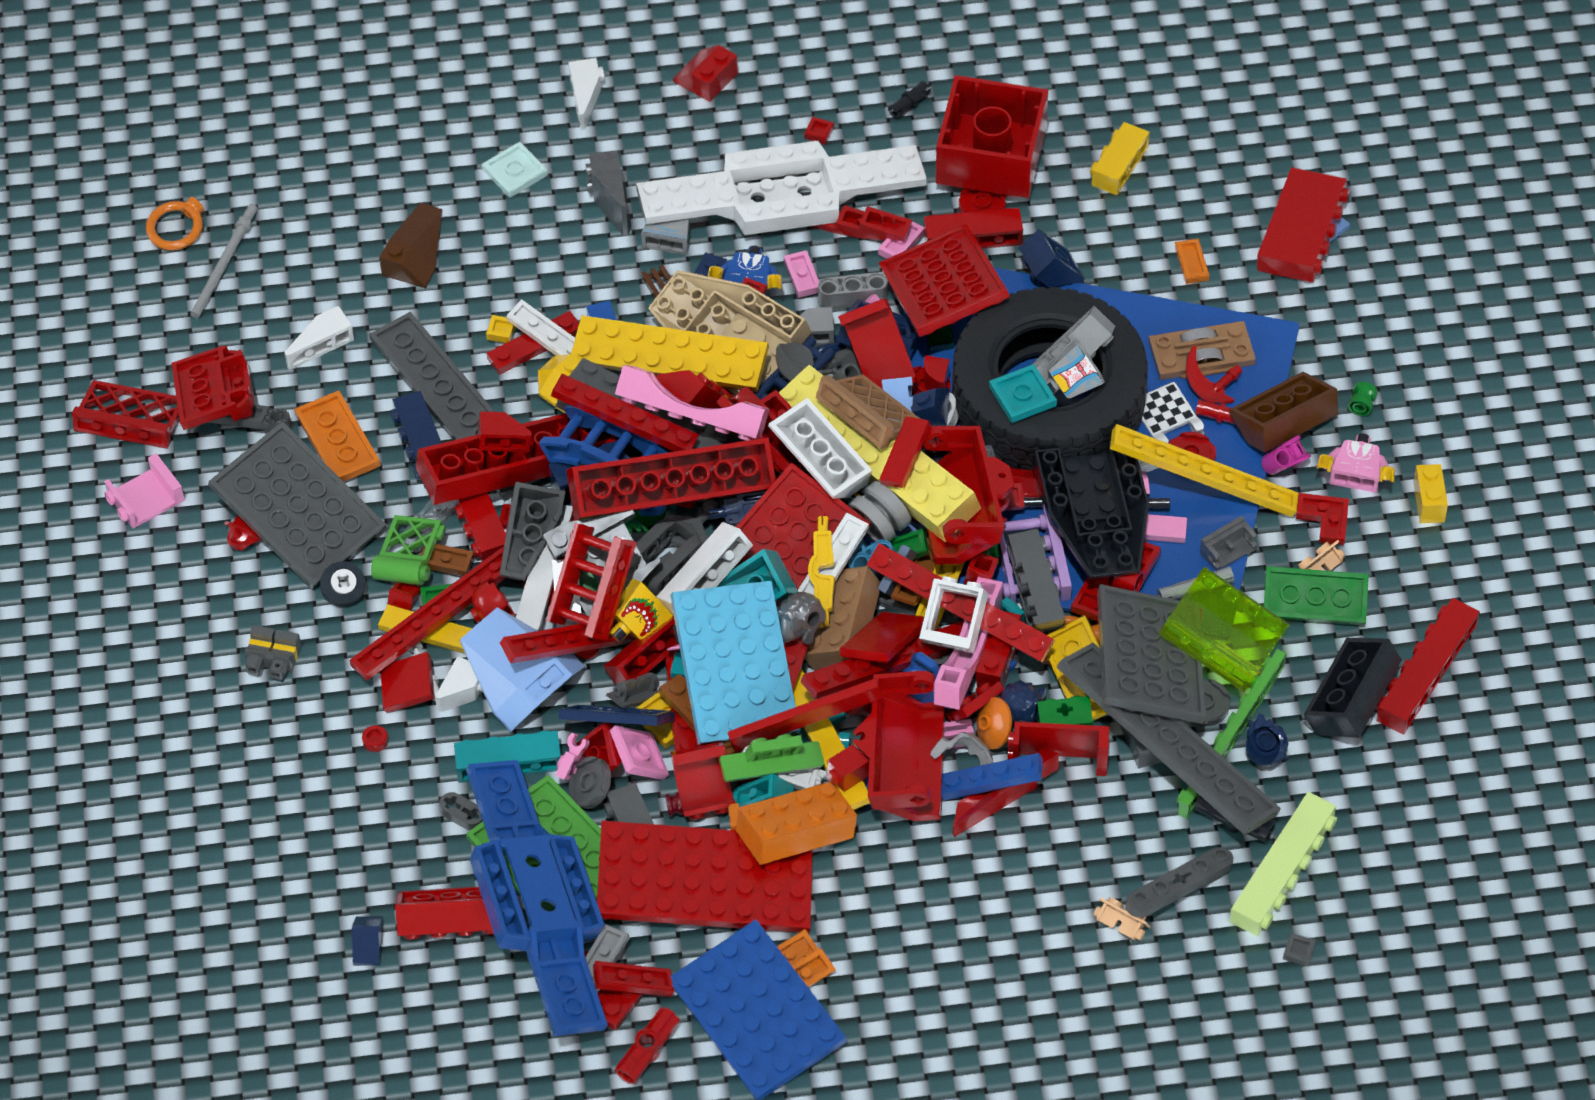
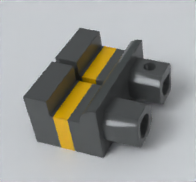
M252 625L250 631L251 638L248 647L245 648V667L247 673L257 676L260 674L262 667L269 668L268 672L271 678L282 680L286 672L292 673L302 649L299 634L277 630L275 633V629Z

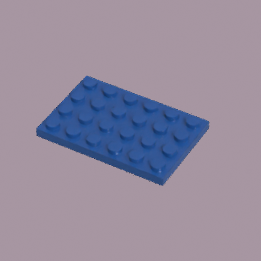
M757 920L749 923L671 975L676 994L755 1100H762L847 1042L846 1036Z

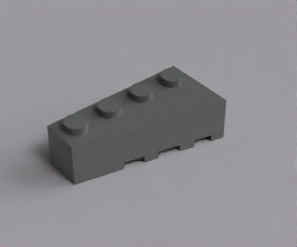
M1038 528L1008 535L1006 545L1023 611L1025 612L1026 623L1047 635L1062 627L1063 623H1065V615L1059 600L1057 585L1054 584L1052 577V565L1050 560H1047L1045 554L1047 550L1045 538L1039 535Z

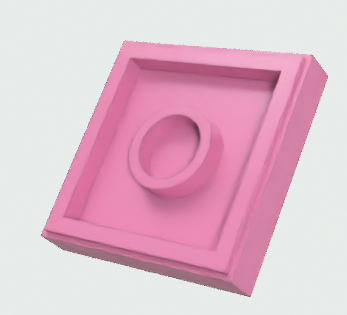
M616 725L610 730L626 773L664 780L669 776L652 733Z

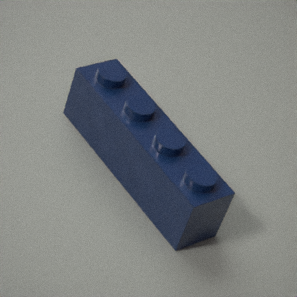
M417 391L392 399L394 409L390 410L393 423H398L400 426L397 429L399 438L402 443L406 442L408 446L405 447L409 462L414 461L415 466H412L416 480H420L421 478L416 470L418 449L442 442L422 393Z

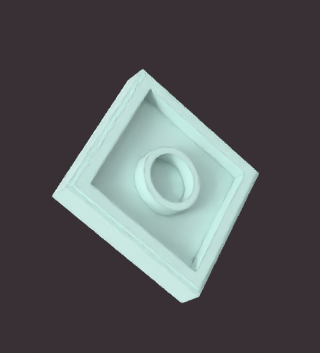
M521 142L482 164V170L509 198L548 176V170Z

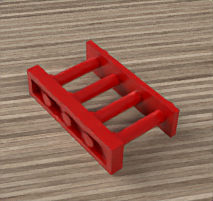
M575 523L553 598L548 608L546 621L565 625L568 619L587 626L584 635L607 641L637 542L616 536L613 537L612 542L592 536L594 527ZM588 546L609 552L605 567L585 560ZM581 570L601 577L597 592L577 585ZM574 595L594 601L590 616L570 610Z

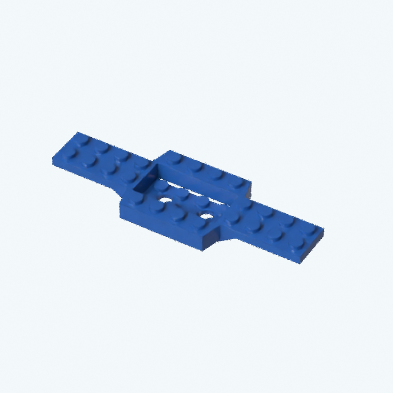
M518 760L468 764L466 772L489 842L474 847L470 862L498 948L526 951L554 1036L605 1030L607 1021L584 956L583 946L584 942L598 937L602 932L604 922L575 838L549 834L539 824ZM505 855H507V859L510 862L514 880L517 883L522 898L521 901L529 919V931L504 859ZM533 857L539 861L540 866H529L526 863V858ZM548 901L554 905L555 910L551 912L545 911L540 903Z

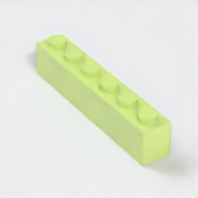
M1307 792L1232 906L1230 923L1257 937L1263 928L1266 930L1269 928L1274 917L1272 915L1275 909L1280 910L1287 897L1285 895L1288 889L1293 890L1299 880V872L1301 869L1305 871L1308 868L1312 859L1310 855L1314 850L1318 851L1325 839L1323 835L1326 831L1330 832L1337 821V817L1334 816L1336 805Z

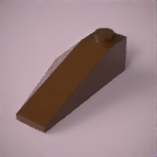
M420 203L389 239L379 257L382 276L427 288L436 271L438 240L442 221L441 208Z

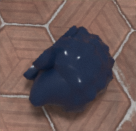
M1021 680L1006 685L999 698L1008 704L1012 714V723H1038L1037 702L1043 701L1046 688L1038 689L1031 682L1025 683Z

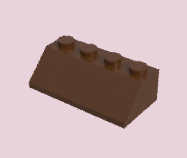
M1301 372L1231 408L1230 415L1247 443L1263 452H1267L1338 415L1337 388L1305 372Z

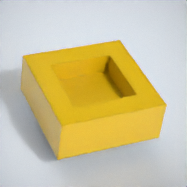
M492 315L486 332V339L507 343L512 339L515 326L507 321L506 317Z

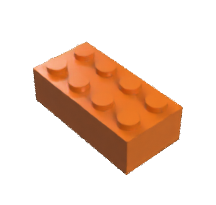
M827 782L739 807L736 831L761 865L854 838L857 814L836 785Z

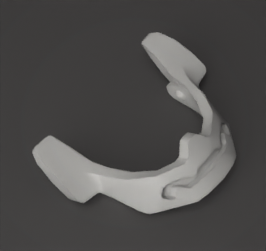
M966 732L959 733L951 740L942 737L931 752V756L937 759L947 749L955 745H964L968 747L970 755L978 756L980 765L993 762L988 746L974 734Z

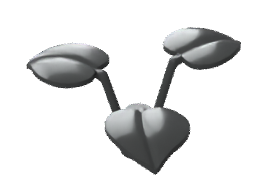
M793 342L780 343L776 347L778 369L788 381L791 382L808 365L813 366L812 353L806 346ZM850 352L844 356L841 362L842 367L839 369L817 370L822 375L833 374V379L835 380L862 375L855 352Z

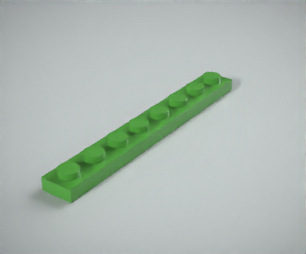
M1277 649L1272 657L1268 656L1262 667L1263 672L1260 676L1256 675L1254 677L1249 694H1243L1238 704V711L1230 714L1226 722L1227 728L1224 732L1220 731L1216 736L1213 749L1225 759L1284 669L1287 653ZM1190 786L1187 790H1181L1176 801L1179 804L1178 815L1186 819L1193 811L1199 796Z

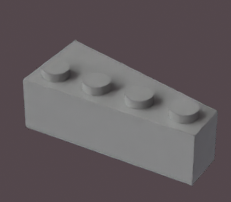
M1093 306L1032 364H1035L1046 381L1052 377L1047 365L1073 340L1077 338L1092 359L1097 353L1095 351L1100 346L1105 347L1113 339L1112 333L1115 325Z

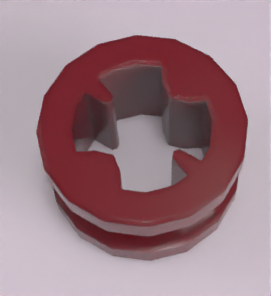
M675 792L673 796L665 794L669 818L673 817L675 813L679 814V816L683 815L679 792Z

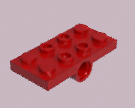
M1144 542L1139 574L1089 579L1087 576L1071 604V612L1082 616L1085 615L1087 618L1099 622L1097 590L1100 584L1139 592L1161 554V547Z

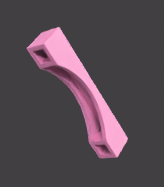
M623 365L615 394L622 396L621 400L627 403L636 404V401L645 404L644 408L659 412V409L669 411L668 416L678 419L686 416L692 418L691 423L706 427V423L716 426L715 430L718 432L729 434L730 431L739 433L738 438L747 441L762 437L770 410L747 401L721 409L693 406L681 401L668 392L653 372L632 365Z
M978 577L976 583L981 584L982 588L988 593L987 603L1001 609L1003 582ZM964 620L960 637H968L971 623ZM980 629L974 653L954 649L949 659L941 665L934 682L935 705L960 709L989 633Z

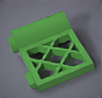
M394 515L380 554L376 555L372 561V578L374 580L423 585L425 581H428L431 570L430 566L427 565L437 540H442L446 530L442 521ZM399 524L410 525L411 527L401 534L397 532ZM426 527L433 528L432 532L424 537L419 533V531ZM416 534L419 540L407 546L403 540ZM399 542L403 546V549L395 553L389 552L390 547ZM422 545L426 548L423 556L411 553V551Z

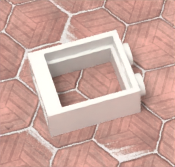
M943 576L942 580L934 578L919 638L927 644L974 653L988 593L979 583L968 581L967 585L957 583L958 580L951 577ZM944 591L977 598L967 638L934 631Z

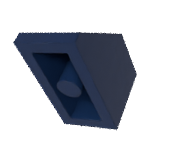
M948 387L935 388L913 395L912 412L920 419L929 420L931 426H947L950 390Z

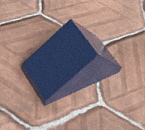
M356 916L352 924L353 966H380L383 916Z

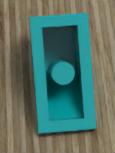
M772 773L734 788L733 799L735 803H739V807L794 792V785Z

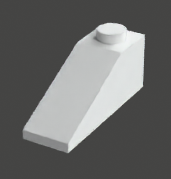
M596 58L569 62L570 81L580 130L586 129L601 92L600 81H604L603 67H598Z
M339 306L325 310L317 315L284 352L289 371L354 341L352 325Z

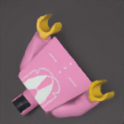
M1358 434L1355 441L1345 440L1341 447L1335 448L1328 455L1321 454L1319 456L1316 468L1327 469V472H1331V485L1377 493L1378 482L1390 480L1394 483L1395 469L1390 467L1385 457L1379 454V447L1370 444L1371 438L1367 434Z

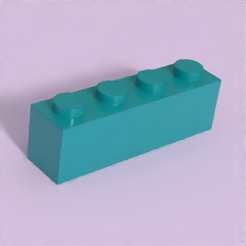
M544 730L532 734L518 733L507 737H489L482 740H463L454 743L458 783L470 782L466 772L468 764L518 760L522 774L530 775L557 771V763L561 757L558 730Z

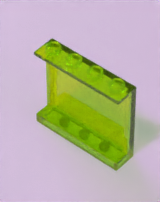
M1204 566L1158 634L1245 692L1289 624Z

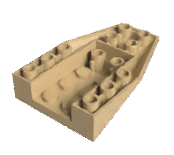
M679 270L674 273L648 308L661 326L665 328L768 342L770 347L760 385L778 368L776 363L777 345L793 342L802 344L812 332L804 318L749 285ZM725 387L734 395L741 390L739 388Z

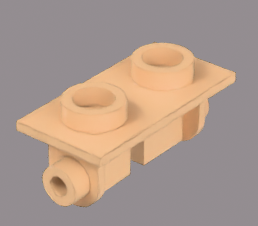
M1339 540L1332 545L1326 542L1316 550L1318 556L1314 559L1308 556L1298 564L1299 568L1324 570L1321 567L1323 565L1327 571H1331L1338 564L1342 563L1345 557L1342 550L1335 548Z
M1101 897L1099 898L1103 906L1102 908L1098 906L1094 911L1093 916L1097 917V921L1113 929L1118 920L1122 923L1117 931L1130 937L1132 940H1141L1145 934V931L1142 930L1143 926L1151 927L1145 921L1147 917H1134L1122 909L1124 904L1114 898L1109 897L1108 901Z

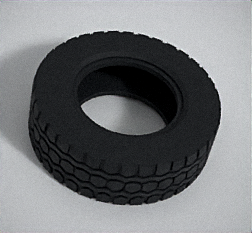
M1058 287L1025 289L1017 291L1016 294L1010 293V297L1001 303L977 312L976 317L973 316L962 331L953 357L952 394L956 399L958 423L960 426L981 427L987 456L998 458L1009 465L1010 468L1033 471L1032 462L1035 450L1060 448L1062 458L1101 454L1107 452L1108 443L1111 442L1112 429L1116 424L1137 431L1145 409L1148 377L1147 356L1141 337H1139L1134 326H1131V322L1124 315L1121 316L1120 311L1112 305L1108 306L1107 302L1098 297L1095 299L1093 295L1084 292L1078 293L1077 290L1067 288L1066 290ZM1095 306L1115 325L1112 333L1113 339L1105 347L1100 346L1095 351L1097 352L1096 355L1092 358V361L1103 375L1105 383L1097 386L1087 397L1074 404L1053 407L1011 423L990 390L989 381L1003 376L1013 365L1026 358L1042 355L1083 315Z

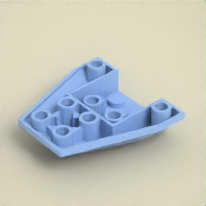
M497 607L459 641L493 714L512 732L530 716L533 710L564 683L567 684L585 666L573 653L510 664L500 645L502 638L538 630Z

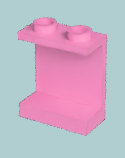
M157 453L148 457L150 470L115 488L109 479L104 481L107 490L104 493L105 498L111 506L115 505L117 507L120 519L123 522L127 521L132 529L185 501L182 486Z

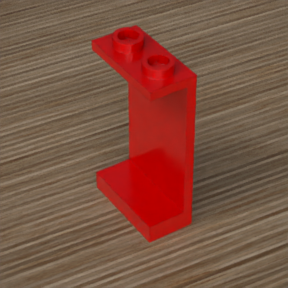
M883 298L838 316L841 326L846 328L863 375L881 389L882 380L911 377L912 384L918 383L888 299Z
M1015 722L1014 732H1009L1008 760L1018 758V754H1036L1044 748L1057 752L1062 757L1097 758L1096 776H1106L1109 726Z

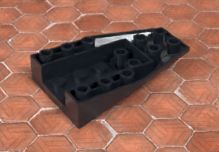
M1111 442L1108 443L1106 453L1062 458L1060 448L1035 450L1032 469L1049 518L1088 578L1096 579L1139 574L1149 507L1139 460L1110 449Z

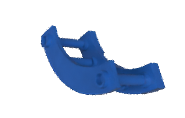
M565 405L564 407L570 421L560 436L543 437L539 442L550 463H566L578 466L580 463L589 465L619 460L618 457L628 443L643 453L642 456L670 452L659 444L571 405ZM578 427L592 428L584 441L570 439ZM603 431L619 437L610 453L593 446ZM666 507L638 511L641 516L662 515Z

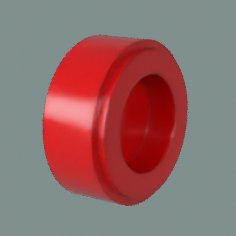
M378 725L366 728L362 733L364 748L371 752H379L386 748L388 745L387 731Z

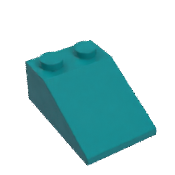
M768 549L761 550L731 570L717 586L772 581L775 602L778 607L781 606L782 601L798 592L778 552Z

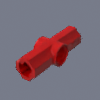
M660 1007L648 1025L637 1032L635 1042L615 1068V1073L621 1080L628 1084H635L648 1065L658 1059L660 1049L680 1023V1018L672 1010ZM644 1044H652L651 1047H642Z

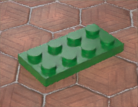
M1266 566L1263 618L1365 626L1369 574Z

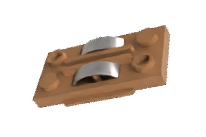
M1244 321L1148 337L1149 347L1159 380L1177 377L1187 379L1186 360L1193 345L1197 346L1196 360L1204 376L1226 373L1235 365L1246 367L1253 366L1256 363L1255 354Z

